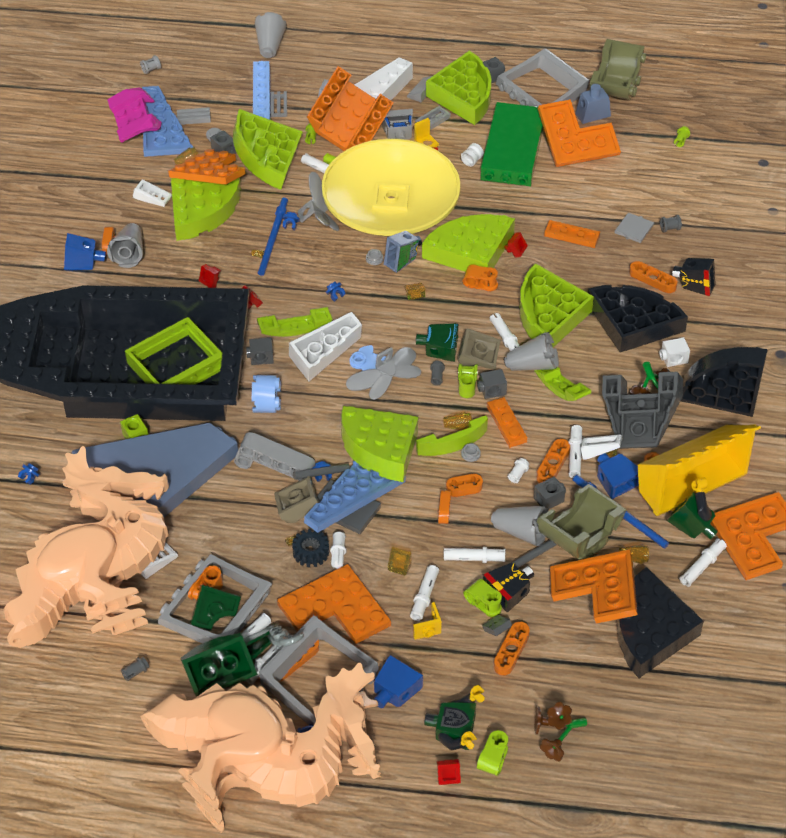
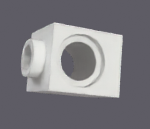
M683 337L663 341L659 354L666 366L671 367L687 364L690 349Z

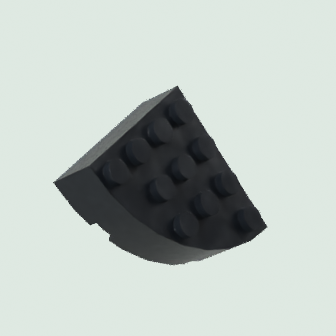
M602 285L588 288V294L594 296L592 312L620 353L686 332L688 316L674 302H668L664 299V296L657 292L631 285H622V287Z
M735 347L722 349L702 357L690 367L684 377L683 398L681 402L753 417L768 349Z
M647 567L634 577L638 615L621 618L617 622L619 647H621L627 665L638 679L701 635L704 623L689 606Z

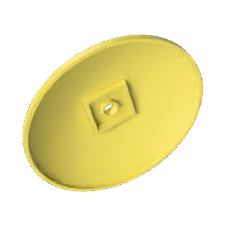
M379 139L358 144L338 155L329 164L324 173L322 195L329 211L338 220L353 229L381 236H392L403 231L413 234L438 224L451 213L459 199L460 179L451 161L430 146L404 139Z

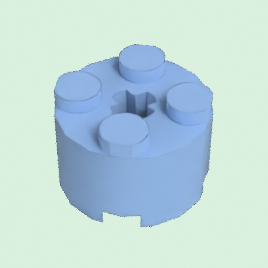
M253 375V379L256 381L252 382V401L256 405V407H252L253 413H276L277 410H281V399L278 397V392H281L280 378H277V375Z

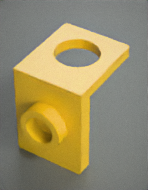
M426 118L414 124V141L422 144L425 141H431L432 144L428 146L433 148L439 146V143L430 135V119Z
M435 602L431 603L433 620L413 625L414 640L441 634L442 621Z

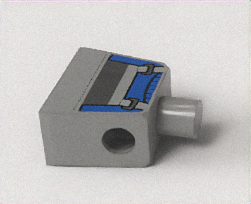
M413 109L391 110L387 113L381 124L387 139L407 140L412 138Z

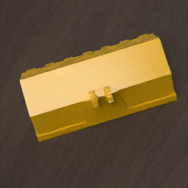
M756 424L725 425L638 464L639 492L651 506L656 517L675 509L693 492L697 493V491L692 489L691 484L699 478H706L707 488L702 490L707 494L745 476L748 472L755 431L761 429V426H756Z

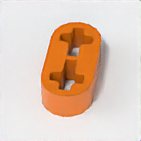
M104 227L102 251H106L105 255H108L107 248L109 242L115 237L114 227Z
M478 474L452 477L446 482V490L451 491L452 497L476 494L483 488V479Z
M441 490L438 524H449L451 491Z

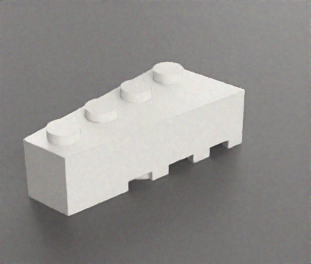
M397 58L356 83L355 86L375 99L379 94H382L389 100H392L413 78V63Z
M350 312L290 342L289 357L309 382L361 338L362 324Z

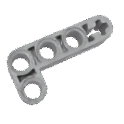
M252 432L245 434L234 459V463L239 468L248 469L254 461L292 478L293 472L309 470L315 466L313 458Z

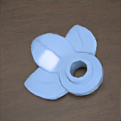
M372 345L364 346L358 352L352 354L349 363L351 367L361 369L362 371L376 369L375 365L378 354L373 353Z

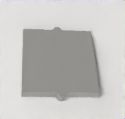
M628 213L616 228L615 234L641 243L653 227L654 222L644 219L642 216L639 217Z

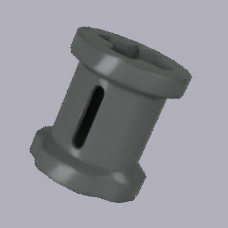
M679 215L670 218H660V228L663 233L671 229L681 230L682 221Z

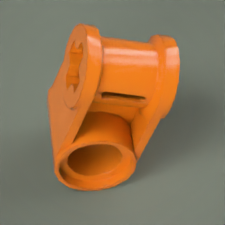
M469 265L462 282L468 288L494 291L498 288L496 280L498 272L492 267Z
M217 566L206 567L196 582L190 587L188 598L197 600L201 585L218 590L222 589L223 580L220 568Z

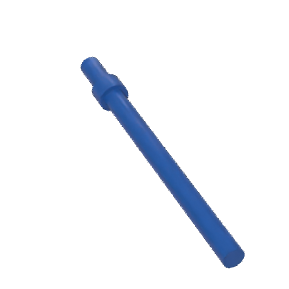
M285 197L281 199L280 205L275 212L276 217L258 270L260 276L265 274L283 214H286L288 199Z
M579 475L574 476L573 482L583 488L590 484L597 489V486L585 481ZM626 511L623 519L665 549L669 545L668 541Z

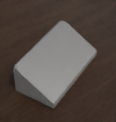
M432 76L423 77L407 95V98L421 103L426 98V80Z

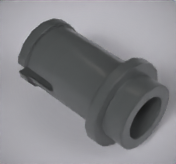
M434 361L430 365V370L432 371L431 383L438 386L443 383L445 366L441 361Z
M137 657L135 662L121 669L122 675L126 681H129L139 673L147 672L149 664L144 657Z

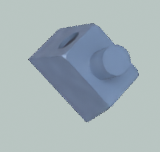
M592 84L591 90L582 92L580 95L576 116L582 124L611 116L609 96L599 84Z

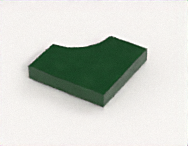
M201 585L190 625L211 631L214 623L220 618L236 616L241 596Z

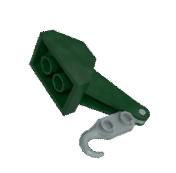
M276 623L246 638H243L241 633L217 637L196 646L180 659L195 697H197L216 683L225 689L258 675L252 660L271 643L277 645V647L290 646L300 641L304 637V633L301 632L299 635L291 638L289 632L286 629H282L279 623ZM256 642L255 644H253L252 646H250L249 648H247L248 645H250V644Z

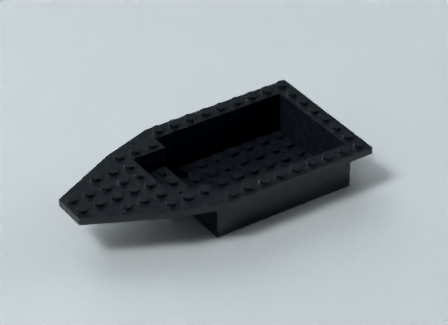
M82 285L25 297L0 305V383L62 401L66 418L126 419L138 414L140 419L226 421L227 405H237L249 289ZM187 317L222 352L220 372L197 385L161 384L209 358L189 335L140 361L160 384H146L128 365L125 350Z

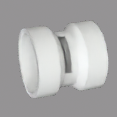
M472 143L461 154V160L465 165L472 167L484 155V151L480 145Z

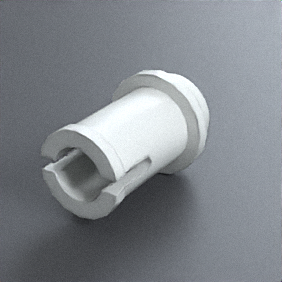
M523 458L516 460L514 468L507 476L508 479L513 483H518L524 472L529 470V462Z

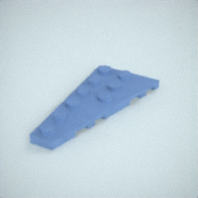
M142 87L154 99L153 103L145 102L149 114L152 113L162 122L159 130L143 132L144 157L194 153V147L183 132V128L175 114L171 111L170 105L167 104L160 87Z
M353 461L350 469H346L335 481L332 489L323 495L320 503H316L305 515L304 523L319 533L405 483V479L404 482L386 479L379 476L378 472L368 471L362 468L356 461Z

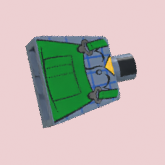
M408 231L387 237L384 265L396 273L415 260L418 246L422 245V239Z

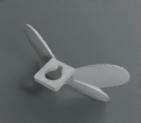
M312 171L309 174V188L313 199L298 210L300 222H304L314 213L315 217L322 224L339 231V226L325 213L328 208L322 195V181L319 175ZM310 208L307 214L303 216L305 209Z
M391 347L379 353L376 358V369L364 370L352 375L346 381L347 388L351 391L371 388L369 397L373 400L380 398L387 391L393 376L410 379L421 375L420 368L412 366L416 358L415 351L409 347H404L392 357L393 349ZM385 355H387V357L385 358V360L382 361L381 359H382Z

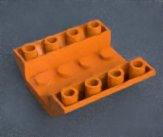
M337 66L307 118L318 135L346 151L358 144L372 141L394 102L382 94H379L376 99L349 82L352 75Z

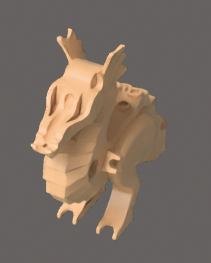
M84 446L80 448L77 454H65L68 464L62 468L66 475L62 483L65 487L72 489L70 493L73 497L70 501V506L80 508L83 515H90L99 520V522L70 525L50 534H41L38 540L35 541L36 547L26 551L29 563L15 569L22 595L11 597L4 608L5 619L14 625L7 636L10 645L21 648L36 644L44 637L46 638L51 629H55L58 620L62 619L64 612H68L70 605L74 606L78 602L84 601L83 608L87 615V620H101L91 628L92 634L101 630H111L112 635H118L148 624V620L141 617L146 615L143 609L129 610L125 608L142 602L139 596L134 595L139 593L138 589L135 587L119 588L124 579L128 580L136 573L141 574L151 562L155 561L159 552L164 551L165 540L169 534L163 515L159 512L157 506L147 503L146 500L153 495H156V500H159L163 492L168 490L169 483L165 474L158 477L156 474L151 475L147 472L125 473L115 466L105 469L94 468V466L89 468ZM140 497L144 498V500H135Z
M357 663L351 671L342 668L335 677L326 676L327 693L322 696L320 705L313 707L316 721L314 727L303 733L296 732L292 719L284 717L280 704L275 699L271 700L262 686L256 687L251 685L246 688L241 683L227 691L216 683L193 700L188 701L184 694L172 693L151 711H146L140 716L147 730L158 742L167 746V748H178V751L188 749L189 752L199 750L201 760L197 767L181 768L178 772L186 779L187 782H184L182 786L195 799L196 807L220 833L225 829L221 813L222 801L225 793L233 787H250V789L260 793L264 799L279 801L280 804H297V807L311 803L318 804L326 795L329 797L335 786L339 785L340 773L343 772L340 760L342 740L346 741L350 747L348 754L354 756L347 760L348 764L357 767L352 771L353 775L369 774L373 779L381 777V773L378 772L380 764H376L374 744L366 733L365 709L378 706V701L369 699L364 691L359 692L365 685L374 680L375 674L373 672L365 673L361 663Z

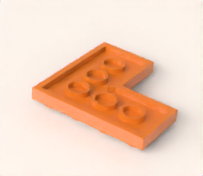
M571 99L538 106L539 115L556 167L620 155L621 150L612 123L580 128Z
M207 149L204 153L197 154L194 158L175 165V168L168 172L170 178L226 185L245 175V167H238L236 164L228 165L236 161V155L233 153H228V151L216 152L214 149Z
M779 492L715 513V518L710 524L718 530L716 535L726 543L728 554L745 580L782 568L783 562L766 538V536L786 530V502Z
M630 549L550 566L551 596L553 601L592 594L596 624L638 615L633 561Z
M348 564L277 599V605L297 632L313 615L321 621L334 615L355 644L391 626V620Z

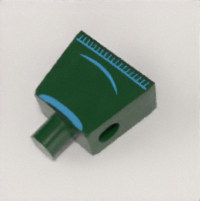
M431 324L428 327L427 335H416V345L426 346V355L428 357L455 362L459 324Z

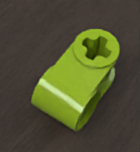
M459 364L458 392L463 398H471L475 395L478 364L474 366Z
M478 579L464 591L465 599L487 616L496 617L502 612L500 604L502 600L501 593L488 585L483 579Z
M497 730L489 735L486 745L479 756L477 769L499 776L508 752V736L505 732Z

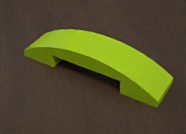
M328 307L312 309L310 310V315L280 320H276L275 315L257 318V323L262 334L287 337L310 333L332 322L333 319Z
M559 367L552 370H534L550 391L566 401H575L591 393V389L582 383L575 385L562 376Z
M485 415L469 421V428L439 439L434 434L416 440V453L422 456H436L461 450L465 445L473 444L485 434L488 426V417Z

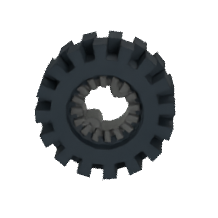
M308 529V532L302 530L301 535L297 533L296 538H293V557L297 563L300 562L301 566L306 564L310 568V564H313L314 567H317V563L322 565L323 560L326 561L328 559L329 541L322 531L318 534L315 530L314 532H311V529ZM312 546L313 551H309V549L306 548Z

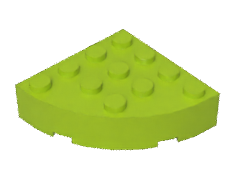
M469 50L426 80V97L475 125L484 117L490 105V71L483 65V61Z
M239 109L233 130V143L240 160L249 171L265 183L281 190L303 131Z
M240 177L226 185L171 178L176 241L197 237L199 233L206 230L210 232L223 224L233 214L235 206L239 203L241 197Z
M480 214L462 216L449 221L435 229L422 242V258L466 272L469 265L494 268L505 250L504 246L508 245V240L514 235L515 218L506 215Z
M535 263L527 272L520 291V318L522 325L531 339L543 333H550L554 340V343H551L554 348L592 312L594 296Z
M343 406L341 438L344 442V448L349 456L362 468L368 471H376L379 473V476L386 479L404 482L418 436L419 417Z

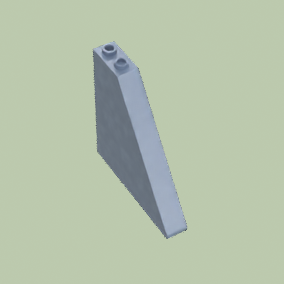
M211 423L85 447L89 468L94 466V468L105 469L115 466L125 473L147 472L151 475L156 474L158 477L165 474L169 483L168 490L163 492L159 500H156V495L146 500L147 503L157 506L164 518L236 457L238 443L233 437L226 435L221 428L215 427ZM75 449L71 453L77 454L80 449ZM140 497L135 500H144V498Z

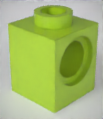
M138 414L120 421L122 434L125 439L148 435V430Z

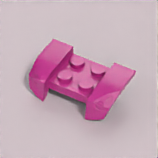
M140 87L125 89L107 99L110 110L114 113L116 119L117 133L121 143L140 133L160 129L162 122L152 113L149 114L145 103H153L154 99L144 89Z

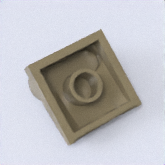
M467 328L461 341L458 362L463 366L478 364V366L495 370L501 340Z
M310 476L274 493L278 514L286 523H296L305 517L316 503H320L316 497Z

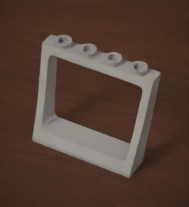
M546 48L521 64L497 76L496 81L500 91L508 93L511 99H516L520 102V105L534 107L542 104L514 84L512 80L537 68L542 69L569 89L568 92L554 102L570 99L573 102L577 100L582 92L587 91L589 79Z
M210 554L205 561L201 559L198 562L194 575L189 574L183 583L185 586L182 590L178 588L172 595L173 601L170 604L165 603L160 610L161 616L158 619V624L202 644L217 637L240 633L270 594L272 583L247 573ZM208 566H217L220 568L221 573L254 591L221 634L208 632L171 617L188 596L192 584L196 582Z
M313 615L293 636L295 637L303 632L304 637L295 644L283 646L259 671V676L263 687L304 722L314 726L316 722L314 715L292 696L279 681L314 646L317 640L326 641L355 662L361 663L365 673L373 672L375 678L368 684H372L375 681L379 667L375 660L349 643Z

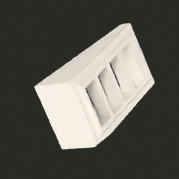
M143 179L134 189L133 198L162 207H165L172 197L171 193Z
M622 435L583 438L581 445L583 460L620 448Z
M166 542L164 550L169 555L166 556L163 551H160L159 555L162 558L156 557L155 561L151 562L141 573L145 579L178 557V554Z

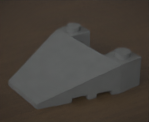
M660 372L658 393L627 395V381L622 375L603 376L602 395L612 422V428L615 435H622L619 449L658 447L683 398V378L679 372Z

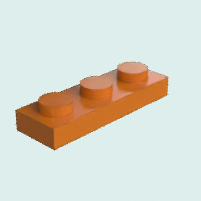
M549 220L544 236L595 248L600 237V231Z
M505 397L487 402V409L509 448L527 443L528 437Z

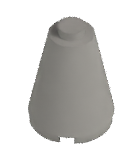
M267 12L263 16L258 15L256 17L255 29L260 54L265 58H271L276 55L286 29V21L277 13Z
M127 224L109 242L107 254L112 262L115 261L119 264L118 266L123 268H131L136 266L142 259V232L137 224Z
M543 333L508 352L507 357H505L506 367L510 368L511 371L556 369L559 365L557 349H553L551 344L554 343V340L550 333Z
M544 506L498 508L496 512L492 513L491 522L496 529L534 546H540L546 537L539 532L537 519L541 514H545L549 510Z

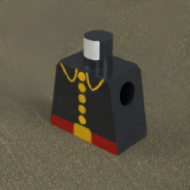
M687 258L682 267L674 266L672 275L682 278V287L684 289L706 296L711 295L716 285L714 259Z
M509 563L483 574V580L501 593L502 600L500 604L506 612H509L528 595L530 591L529 579L534 577V572L529 566L519 570L514 563Z

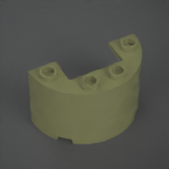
M606 39L602 51V62L599 70L594 71L592 75L590 90L592 84H599L608 96L631 100L632 96L635 97L637 93L636 86H639L641 82V76H639L642 63H645L647 55L644 53L645 46Z
M590 484L582 489L579 488L574 494L573 507L566 512H561L554 520L555 510L553 509L545 514H541L537 519L539 532L578 560L593 557L610 540L608 536L612 534L613 530L616 531L627 510Z

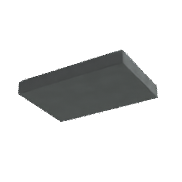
M330 480L317 496L319 502L323 499V495L332 489L335 481ZM374 500L336 523L361 534L380 510L381 503Z

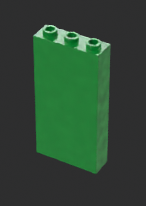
M496 103L481 165L480 180L531 187L544 128L538 107Z

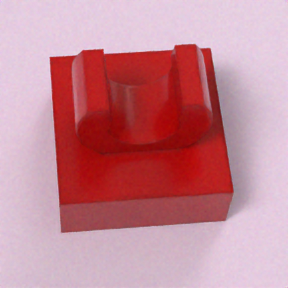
M521 232L514 233L512 238L508 240V245L504 246L507 253L512 252L515 258L521 257L528 247Z
M202 265L199 282L209 288H216L221 270L215 266Z
M244 285L241 288L249 289L248 309L253 304L259 307L263 303L249 287Z
M459 759L437 761L439 785L461 783Z

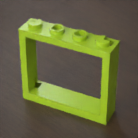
M189 317L125 350L128 365L146 384H160L140 361L189 335L209 358L161 383L197 385L220 372L222 352Z

